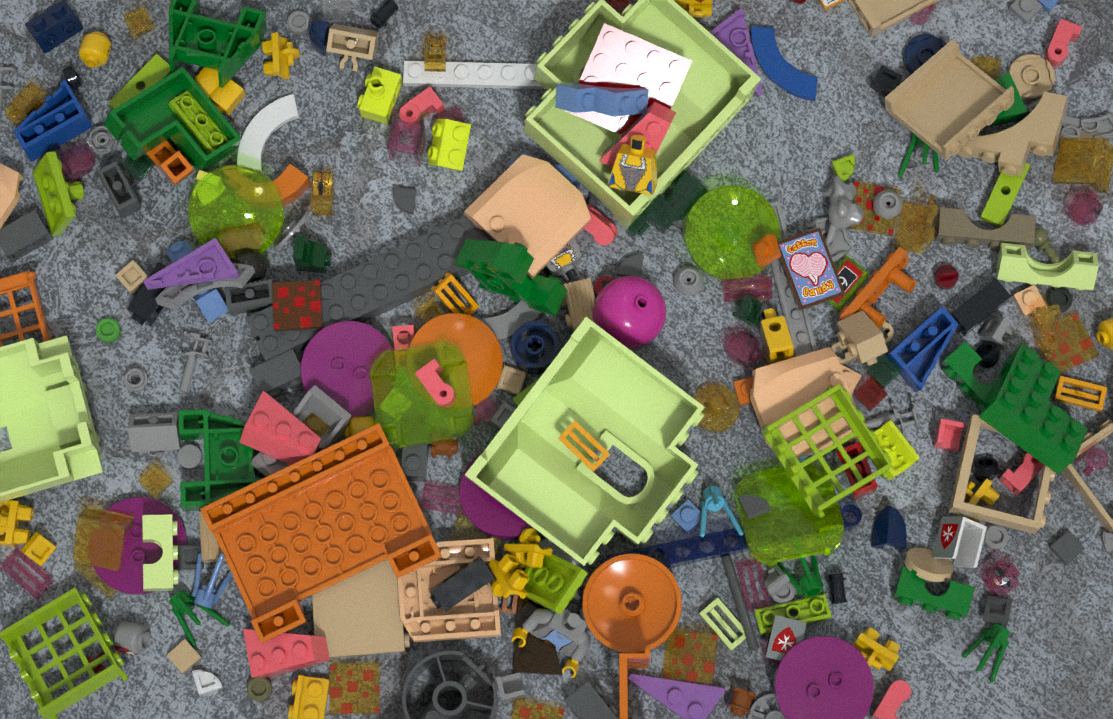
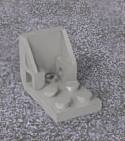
M316 385L307 392L292 413L321 438L316 453L342 441L352 416ZM259 452L251 461V465L266 477L290 466L262 452Z

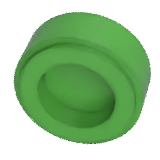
M104 318L98 322L96 334L101 341L112 343L120 337L121 328L116 320Z

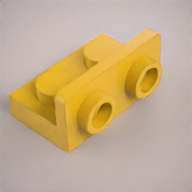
M299 674L298 680H294L292 685V695H295L294 705L290 704L288 719H325L330 680L306 677Z

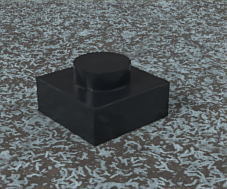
M881 65L870 88L887 96L898 86L902 75Z

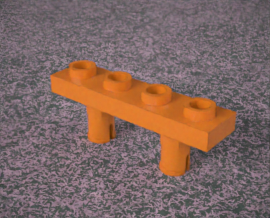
M899 247L895 252H891L888 255L880 270L877 269L872 274L870 282L865 287H861L851 304L846 305L841 310L840 321L863 310L878 328L883 326L886 316L871 306L891 283L896 284L907 293L912 292L917 284L916 280L902 272L909 263L906 250Z

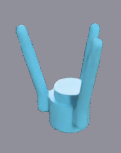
M717 486L706 488L703 491L704 501L701 502L700 536H705L707 510L716 512L724 507L738 534L742 536L744 533L730 509L727 499L723 498L722 490Z

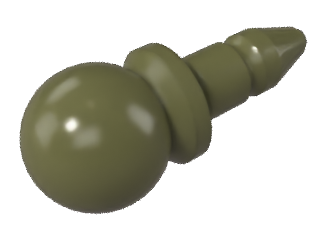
M1041 227L1035 228L1034 245L1038 246V251L1043 249L1052 263L1060 262L1059 255L1050 246V243L1053 241L1048 239L1047 231Z

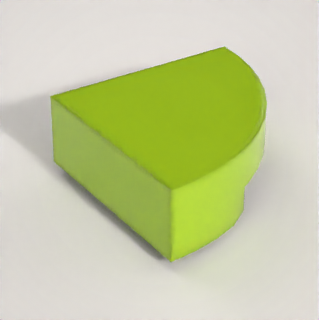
M854 154L831 162L835 175L839 176L844 183L851 177L854 171Z

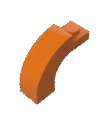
M167 140L146 153L153 164L174 186L194 172L193 167L179 151L176 152Z
M291 164L288 165L277 179L268 183L253 182L230 165L224 171L227 179L226 183L237 191L238 199L244 204L259 209H275L286 206L297 200L311 185L309 177Z

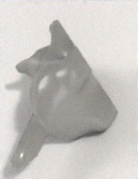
M839 176L833 178L834 184L827 192L823 193V196L830 198L828 211L830 226L825 241L827 246L835 239L838 229L858 225L864 217L863 209L856 203H853L856 195L854 184L850 182L846 185Z

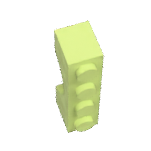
M1001 243L996 265L998 280L1025 282L1031 285H1051L1057 288L1069 287L1077 290L1094 289L1099 267L1097 253L1072 251L1066 259L1058 263L1044 264L1031 258L1025 245Z

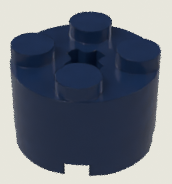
M530 321L521 325L514 332L511 338V354L517 368L528 374H542L559 354L558 336L547 324L540 321ZM534 344L538 345L537 351H532Z

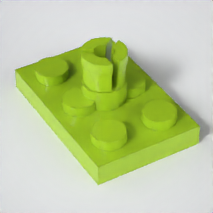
M46 152L32 171V175L51 236H58L62 234L75 217L76 209L71 201L82 200L84 190L80 181L73 183L64 181L62 163L57 158L56 152Z
M553 554L552 556H544L542 568L527 567L524 571L530 578L524 586L528 593L526 598L561 615L567 605L574 599L577 589L581 586L588 573L582 568Z

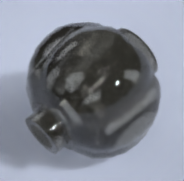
M240 246L235 247L228 255L232 263L253 266L255 270L247 284L250 282L254 283V281L259 282V280L263 281L266 268H270L267 255H262L258 249H252L255 248L254 246L239 249Z

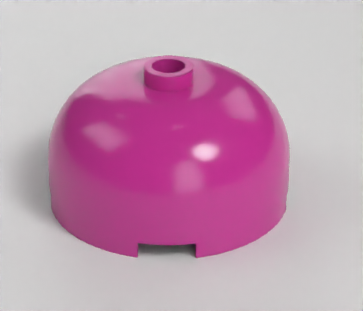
M623 276L614 279L599 291L592 314L596 325L629 350H635L646 346L660 334L666 321V305L662 294L651 282L637 276Z

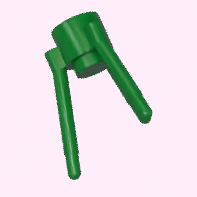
M914 133L898 173V178H902L916 143H918L919 147L923 148L922 164L925 165L927 163L928 149L931 147ZM932 149L934 171L938 173V153Z
M793 535L792 540L805 571L799 578L800 582L798 583L780 562L776 564L787 574L798 595L804 594L806 598L815 597L822 592L824 587L820 578L816 557H811L813 574V572H810L797 536Z
M183 589L172 596L169 603L174 607L171 611L179 620L192 647H196V642L182 614L184 616L188 614L196 625H200L201 622L192 611L195 607L193 604L195 597L191 596V594L188 595ZM196 604L227 627L230 625L228 621L212 609Z
M994 623L990 629L985 628L982 635L962 654V657L966 658L987 638L986 643L989 647L976 670L981 671L993 650L999 649L990 677V682H994L1005 649L1010 643L1007 639L1011 633L1005 627Z

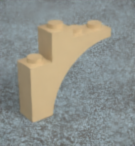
M1044 91L1037 106L1022 121L1004 131L977 136L975 139L969 140L963 145L958 154L963 158H979L987 163L998 162L999 172L1007 176H1022L1029 152H1033L1038 156L1054 155L1068 108L1067 96Z

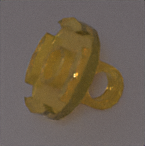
M716 384L706 386L698 391L694 398L705 407L701 411L705 415L698 423L700 428L712 433H721L727 431L736 423L739 417L740 405L737 396L729 388Z

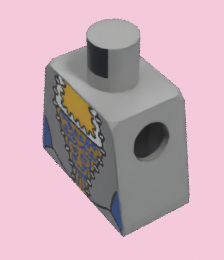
M575 237L544 267L551 276L557 277L563 274L567 283L574 282L580 278L575 267L582 263V257Z

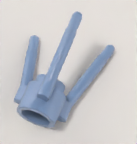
M201 553L198 554L194 589L191 596L195 597L193 603L212 609L213 604L218 603L220 595L233 576L230 570L215 593L216 589H213L225 557L224 553H221L208 587L202 585L201 589L199 588L202 555Z

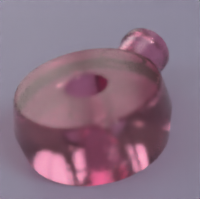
M935 4L925 7L918 12L921 15H918L917 12L910 15L909 20L915 25L925 24L930 19V12L936 9Z
M484 399L476 406L477 415L471 421L475 425H478L481 420L491 421L498 411L496 402L491 399Z
M1100 448L1090 449L1085 456L1087 467L1083 470V473L1086 476H1090L1093 470L1100 471L1104 469L1108 464L1107 453Z

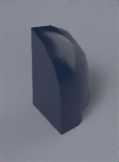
M312 20L309 22L308 27L311 45L317 53L325 56L330 28L329 22Z
M888 506L878 514L874 522L871 547L883 549V546L889 545L895 547V550L906 549L907 532L904 519L897 509Z

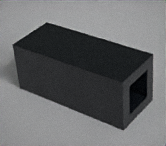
M158 262L150 276L167 266ZM143 284L127 308L132 315L130 319L141 326L145 323L151 327L164 306L158 305L155 299L166 287L148 290L145 284Z
M996 278L952 312L951 316L958 323L955 330L956 333H961L965 337L1009 301L1011 295Z
M479 556L432 587L433 595L430 598L437 609L442 607L446 612L495 578Z

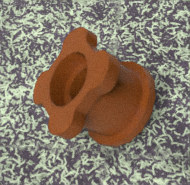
M434 431L431 448L432 458H436L437 455H443L451 459L452 455H457L459 442L454 440V435H451V437L439 436L438 432Z
M733 686V696L727 707L731 709V714L744 717L745 714L751 713L749 708L752 700H755L756 694Z

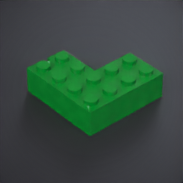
M184 67L111 110L104 123L105 127L117 141L122 139L120 145L133 161L171 138L198 172L199 170H207L235 152L242 139ZM187 90L229 140V142L210 154L203 149L168 106L171 100Z
M1021 343L1006 358L979 418L1059 475L1076 459L1088 428L1049 401L1061 370L1044 358L1040 360L1039 354Z

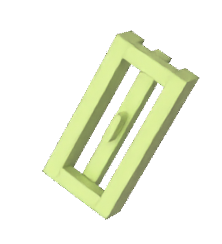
M716 598L699 613L700 617L730 651H733L746 639L742 625L719 598ZM716 605L731 621V623L738 629L742 636L738 637L735 634V632L728 626V624L722 619V617L715 611L714 607ZM708 612L713 615L735 642L731 643L709 618Z

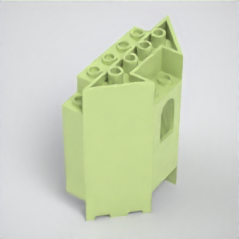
M67 335L42 343H38L34 338L0 347V429L7 427L12 449L0 452V502L103 472L100 461L102 459L101 448L98 444L100 436L95 431L85 394L88 390L82 382L80 369L75 356L72 355Z

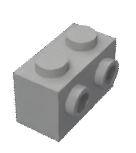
M178 412L130 415L128 434L131 452L147 453L150 451L164 450L170 452L180 450L181 438L179 436Z

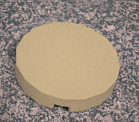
M1025 54L1018 57L1011 64L1008 71L1021 98L1025 100L1040 99L1044 91H1051L1055 81V71L1051 63L1037 54Z
M912 548L907 551L904 564L909 571L915 570L918 577L932 582H943L945 578L947 580L951 578L954 566L949 559L934 558L932 556L933 550L926 548Z

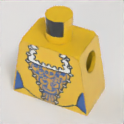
M632 135L630 145H621L610 175L608 187L653 195L657 187L656 151L651 148H645L646 138L644 136Z
M773 308L762 311L763 320L760 321V337L767 365L793 358L794 346L785 317H777L776 311Z

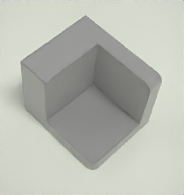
M520 672L503 677L500 675L496 676L502 703L526 697Z

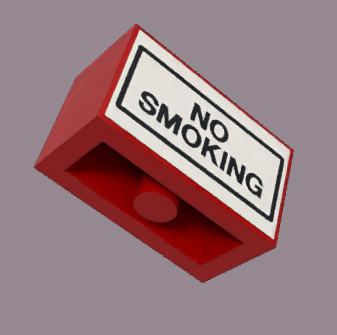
M859 442L844 447L851 460L864 453ZM836 450L834 458L839 468L846 464L840 452ZM866 457L854 464L863 479L872 474ZM850 468L841 472L847 489L858 483ZM875 479L849 494L852 501L874 493L878 487Z

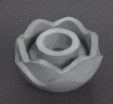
M105 126L95 127L87 138L91 150L97 154L110 153L117 145V140Z
M892 190L881 191L873 200L874 212L887 220L899 215L903 208L900 195Z
M685 266L680 268L675 274L674 284L679 293L695 295L702 288L704 278L697 268Z

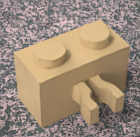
M333 24L329 28L326 51L344 55L340 62V69L345 68L346 61L349 60V56H352V71L357 72L359 67L357 57L373 60L375 57L379 32Z
M863 310L837 322L840 331L837 333V337L841 345H846L852 357L856 356L862 364L866 362L870 366L877 362L876 357L888 352L882 331Z

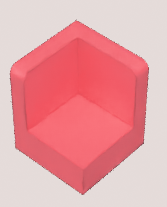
M941 418L937 424L933 448L958 452L965 423Z

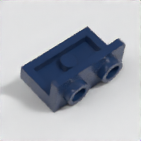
M65 0L52 5L50 9L39 16H35L25 24L44 53H48L83 30L81 23Z

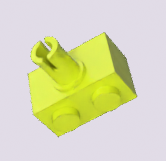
M374 67L372 74L368 73L365 81L367 89L364 95H360L357 104L361 117L388 125L403 83L401 74Z

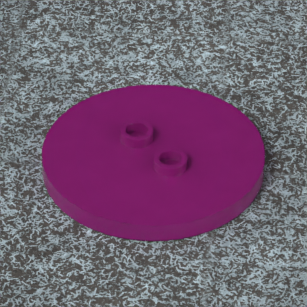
M356 321L336 322L319 330L306 345L300 363L301 381L306 393L316 385L351 414V417L363 416L377 409L393 390L397 377L395 353L389 341L375 328Z
M481 452L469 463L461 478L459 494L463 511L468 520L478 530L489 536L502 539L518 538L524 529L532 527L465 476L473 463L483 453Z
M134 497L115 503L101 514L91 531L89 555L93 568L107 585L119 592L130 595H144L156 592L143 591V564L158 562L163 552L156 543H143L142 515L172 514V521H177L178 535L173 536V545H188L185 528L172 509L154 499ZM173 560V570H178L177 560Z
M818 636L797 643L785 653L776 669L774 694L779 710L785 719H863L873 699L874 682L867 661L855 647L835 637Z

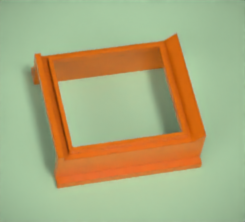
M645 648L644 653H619L620 719H628L627 669H648L650 648Z

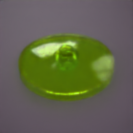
M234 164L219 167L199 181L190 197L188 216L191 229L201 245L216 238L230 260H245L263 253L277 239L284 222V204L278 188L268 176L253 167ZM246 242H252V244L250 243V245H253L254 243L258 244L260 242L263 243V245L257 249H252L256 247L255 245H253V247L250 246L251 248L245 247L239 249L241 243L243 245H247L244 244Z
M736 185L721 186L700 197L691 208L684 229L686 248L693 262L706 274L724 281L745 280L760 273L767 266H758L752 244L768 234L775 235L777 242L780 241L779 220L771 204L756 191Z

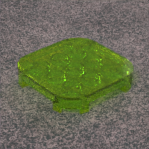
M438 341V344L397 351L389 349L381 352L382 355L374 361L372 368H370L369 377L372 383L377 424L380 423L391 445L395 447H411L453 440L462 437L470 430L474 422V405L466 358L457 346L447 341ZM433 359L437 361L443 370L438 374L444 383L449 384L456 393V401L449 408L440 407L415 374V372Z
M810 463L804 467L813 483L827 475L821 465ZM783 466L753 472L739 481L736 488V507L738 508L750 557H754L757 561L767 564V567H776V562L824 553L825 557L834 554V550L841 544L844 538V522L839 503L836 502L823 510L825 516L819 518L817 515L814 516ZM830 479L816 487L825 502L836 496L834 485ZM742 495L758 496L769 504L771 511L748 521L738 502V497Z

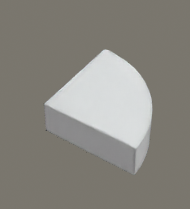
M203 670L192 671L199 695L224 688L221 681L214 674Z

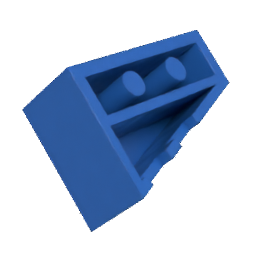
M65 79L60 83L61 87L52 96L49 95L45 99V103L36 112L33 111L13 131L31 162L93 127Z
M941 306L934 310L883 357L914 392L920 391L937 364L936 362L942 351L946 348L958 323Z

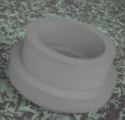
M131 368L125 373L123 382L127 389L138 392L146 387L148 377L144 370ZM134 377H140L139 383H132Z

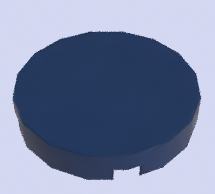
M921 34L912 38L905 47L903 55L904 66L908 72L913 74L946 45L945 41L934 37L932 34Z

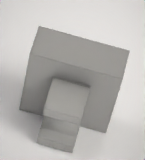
M990 316L978 336L984 341L1005 345L1006 342L1002 340V336L1004 334H1012L1011 329L1008 328L1010 322L1005 317Z

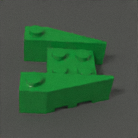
M172 0L169 6L170 73L172 74L177 71L180 61L218 70L219 87L223 88L260 47L267 30L266 12L243 6L238 21L234 24L199 15V0Z
M466 239L454 262L455 266L467 269L481 282L479 285L480 289L495 295L497 293L508 296L510 301L516 303L522 300L529 305V308L556 316L568 292L561 285V280L549 275L547 278L536 275L532 279L527 272L534 258L527 252L528 248L517 242L513 245L505 242Z
M203 409L178 411L179 436L181 440L204 439L205 481L180 482L181 508L183 512L201 511L200 508L263 479L255 478V467L251 465V461L254 458V449L240 443L243 429L247 422L225 415L214 414Z

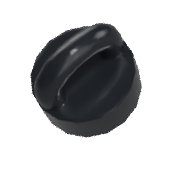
M72 66L62 70L66 77V82L70 83L74 89L82 86V82Z
M985 342L975 350L982 358L980 363L984 368L994 366L1000 356V350L995 342Z
M991 457L976 459L973 463L976 480L984 482L986 478L992 480L998 472L997 460Z

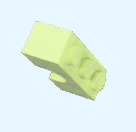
M172 514L142 515L143 543H156L163 552L158 562L143 564V591H173V584H178V570H173V560H178V545H173V536L178 535L177 521H172Z

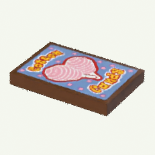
M820 228L777 242L781 253L779 259L799 311L845 295Z

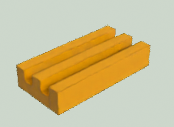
M447 272L444 275L445 278L443 280L440 279L438 281L439 284L433 286L431 290L451 313L460 314L441 292L442 289L464 312L463 314L470 316L479 307L478 304L454 276ZM449 282L468 302V304L470 305L469 308H467L462 303V301L455 295V293L449 288V286L447 285Z
M1059 376L1054 401L1101 412L1108 387ZM1063 384L1099 392L1100 396L1065 388ZM1061 393L1096 401L1099 403L1095 404L1061 395Z
M575 420L558 437L592 472L610 455ZM574 428L603 454L600 458L572 432ZM567 435L596 461L594 465L565 438Z

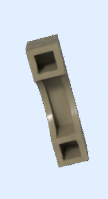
M940 207L937 213L935 241L947 246L960 243L970 248H977L983 245L989 246L993 250H1000L1001 243L1025 245L1026 250H1031L1035 242L1036 216L1012 214L1007 223L1002 227L994 230H985L972 224L964 209Z

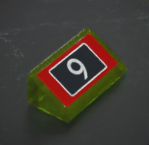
M847 256L836 268L845 295L826 302L838 310L842 308L869 276L868 272Z

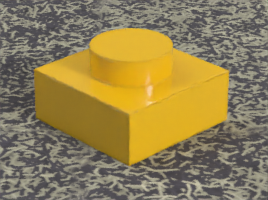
M35 532L21 549V552L42 566L57 547L38 532Z

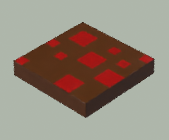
M321 280L272 283L274 331L323 328Z

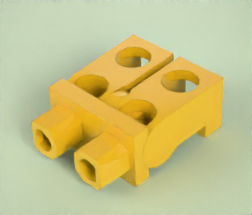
M14 500L0 502L1 547L16 548V545H24L29 541L30 531L19 529L20 521L32 522L33 508L22 505L19 501Z

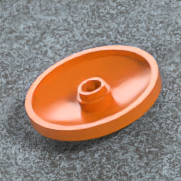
M450 313L429 320L417 330L407 350L406 367L411 384L423 399L439 408L459 410L479 404L493 392L501 377L503 356L498 339L486 324L469 315ZM433 359L437 361L443 370L438 374L444 383L449 384L456 393V401L449 408L440 407L415 374V372Z
M624 554L607 560L592 573L583 593V614L592 634L606 647L620 653H644L645 648H650L651 651L662 645L673 634L681 617L682 596L675 577L662 563L641 554Z

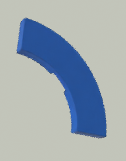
M751 26V43L754 55L764 74L773 83L786 90L788 94L801 99L815 101L818 76L800 72L783 58L776 44L775 28Z

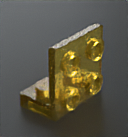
M1062 138L1053 181L1057 184H1090L1098 193H1108L1113 167V145L1106 138Z
M930 195L926 206L903 202V208L899 214L894 250L901 247L907 252L923 254L925 248L930 247L935 233V227L931 225H933L938 211V204L934 203L935 196Z
M87 506L78 516L73 560L119 571L122 562L125 534L133 527L134 517Z

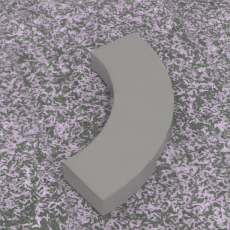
M1040 99L1026 106L1027 115L1034 110ZM1109 112L1099 117L1078 119L1065 114L1059 138L1076 143H1096L1112 139L1113 116Z
M232 263L240 275L237 278L166 287L155 300L158 305L178 310L187 300L203 291L218 287L243 288L255 273V270L250 265Z
M521 300L515 307L502 315L477 319L486 324L495 334L498 341L512 338L514 332L521 325L537 320L543 312L529 308V305Z

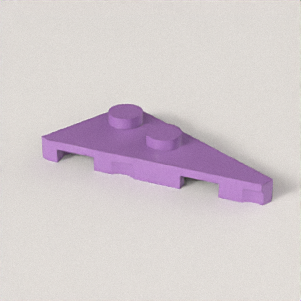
M740 8L710 31V33L758 75L756 59L744 18V10ZM761 81L754 93L758 98L763 95Z
M214 238L143 280V283L149 290L237 278L240 275L218 240Z
M630 674L627 679L682 719H706L726 691L721 687Z

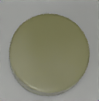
M265 677L252 678L247 685V693L254 701L263 702L271 696L272 685Z

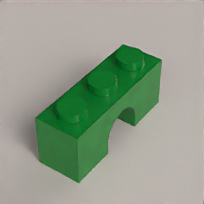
M965 341L943 361L941 366L943 367L944 374L950 380L954 379L960 385V391L967 398L971 397L977 403L976 408L981 413L996 380L990 384H981L974 378L973 369L979 365L982 358Z
M905 566L900 569L893 598L898 599L899 604L910 607L912 604L922 606L921 610L933 614L936 611L946 613V618L960 621V618L964 619L968 615L975 587L951 580L947 584L945 594L934 596L926 590L925 579L918 577L915 570L909 571Z

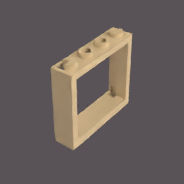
M973 414L968 421L948 512L1035 534L1045 525L1047 515L1043 513L1044 506L1049 504L1051 498V491L1048 490L1049 482H1053L1056 474L1046 465L1043 466L1032 519L964 502L980 428L1000 433L979 418L978 415Z
M1111 419L1100 425L1099 429L1101 431L1094 436L1091 432L1085 435L1076 458L1113 433V422ZM1071 464L1063 470L1066 477L1106 531L1109 533L1113 532V519L1110 518Z

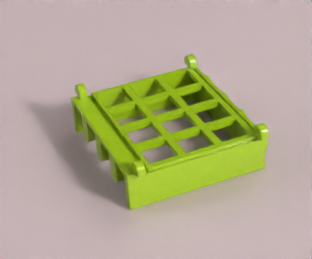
M840 384L833 388L829 386L826 388V392L771 425L765 424L762 426L763 431L761 432L813 515H817L819 518L825 516L823 510L877 477L881 476L883 479L889 477L887 471L893 467L889 454L885 450L882 451L877 443L878 438L873 430L868 429L864 423L865 418L859 409H855L849 392L842 388ZM831 397L840 413L825 420L816 405ZM812 409L821 424L807 432L798 416ZM843 417L852 433L838 440L829 425ZM793 420L802 435L787 443L778 428ZM824 428L833 444L819 452L810 436ZM856 436L865 452L851 460L842 444ZM805 440L813 451L814 456L800 463L791 448ZM837 448L846 464L832 471L823 456ZM868 456L877 471L863 479L854 464ZM818 459L827 475L813 483L804 467ZM850 468L858 483L844 490L835 476ZM830 479L839 494L825 502L816 487Z
M76 587L0 632V639L7 644L10 650L8 653L11 659L18 665L20 669L19 674L23 681L28 684L31 690L29 694L39 705L40 709L37 711L44 719H58V713L121 676L124 682L129 679L121 667L125 664L118 652L114 653L110 647L114 644L107 632L103 633L100 628L103 625L100 617L96 612L92 613L89 608L92 605L91 600L85 592H79ZM78 603L85 617L69 626L62 612ZM58 615L65 629L49 638L42 624ZM88 622L95 635L79 644L72 631ZM38 628L44 641L28 650L22 636ZM68 634L74 648L58 656L52 643ZM99 641L105 654L89 663L83 649ZM47 646L54 660L38 669L31 655ZM78 653L84 667L68 675L62 662ZM109 660L111 666L95 675L93 668ZM57 665L64 679L48 688L41 674ZM88 672L91 678L75 687L72 681ZM67 684L70 691L54 700L51 693Z

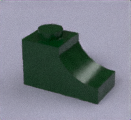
M296 235L293 260L297 270L326 274L327 266L331 267L332 252H329L327 244L313 242L307 239L306 236Z

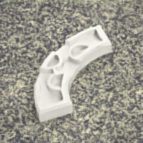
M294 94L270 103L248 124L238 148L237 167L239 173L246 176L263 172L262 155L269 136L282 125L299 118Z

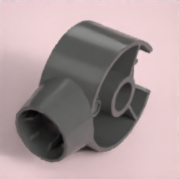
M441 651L431 654L416 664L407 676L402 692L403 709L396 718L410 719L408 699L411 688L420 674L435 664L439 666L443 682L436 687L433 692V701L420 713L417 719H461L467 710L490 714L489 719H496L498 695L495 681H491L482 672L485 669L483 664L476 667L465 656L464 652ZM448 661L464 662L491 687L494 695L493 707L468 701L467 694L476 686L477 682L467 673L458 683L446 681L441 663ZM454 692L462 698L460 706L451 711L441 708L439 705L441 697L446 693Z

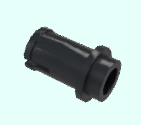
M386 0L376 13L373 12L371 14V23L379 29L385 27L388 19L399 7L394 1Z
M843 573L829 574L828 580H826L830 586L831 604L847 602L844 587L846 577L843 578Z

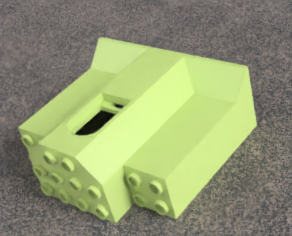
M599 0L597 3L592 2L584 11L586 15L581 20L577 18L569 26V33L565 37L561 35L552 45L554 48L549 54L544 52L536 61L538 65L535 68L534 79L547 91L541 98L543 100L538 107L532 106L525 114L527 118L524 120V132L604 203L626 231L637 222L747 104L761 81V78L674 0H638L634 6L629 4L621 15L604 0ZM604 22L692 60L671 110L677 113L656 153L657 187L653 195L608 187L613 168L599 160L604 151L620 134L568 113L566 110L555 108L557 84L578 83L580 73L585 67Z
M585 317L559 354L484 452L473 463L465 476L582 566H585L586 563L591 565L600 554L596 550L601 543L607 545L615 534L611 531L613 528L636 545L640 542L646 543L654 532L650 528L654 523H661L668 514L666 507L669 503L671 505L675 504L684 493L681 490L682 486L685 483L690 484L699 472L695 469L698 464L675 446L680 447L690 435L686 431L690 426L695 427L705 415L701 412L705 407L593 321ZM575 420L604 449L608 451L614 445L644 468L648 478L644 489L634 497L623 496L594 474L558 437ZM574 428L572 432L595 453L597 448ZM569 435L565 437L593 465L596 463Z

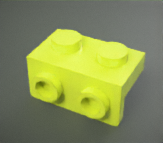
M436 119L432 127V144L427 152L428 165L463 171L471 124L449 119Z
M891 420L874 432L878 438L877 443L882 451L885 450L889 454L892 461L891 465L893 467L887 471L889 481L909 469L919 460L915 449L908 443L899 428Z

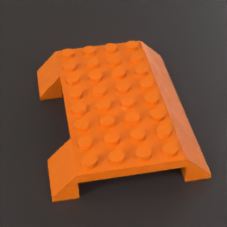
M380 423L200 508L209 530L214 533L222 553L225 554L226 562L253 619L251 623L261 644L306 623L300 601L385 560L389 561L398 579L442 557L432 531Z

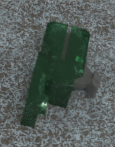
M683 170L670 184L669 194L666 198L659 194L629 226L626 234L632 239L637 235L641 237L650 228V225H648L650 223L661 234H664L673 225L680 228L682 237H685L691 230V211L707 195L708 190L698 181L695 182V178Z

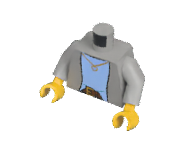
M536 609L522 624L523 628L513 630L511 642L516 638H521L518 647L525 646L527 633L530 632V634L566 656L572 657V659H568L565 662L562 673L564 674L565 670L570 668L574 671L571 678H574L579 669L578 662L583 660L590 647L589 634L585 631L587 627L586 621L582 620L578 614L571 613L566 609L563 610L561 615L550 609Z

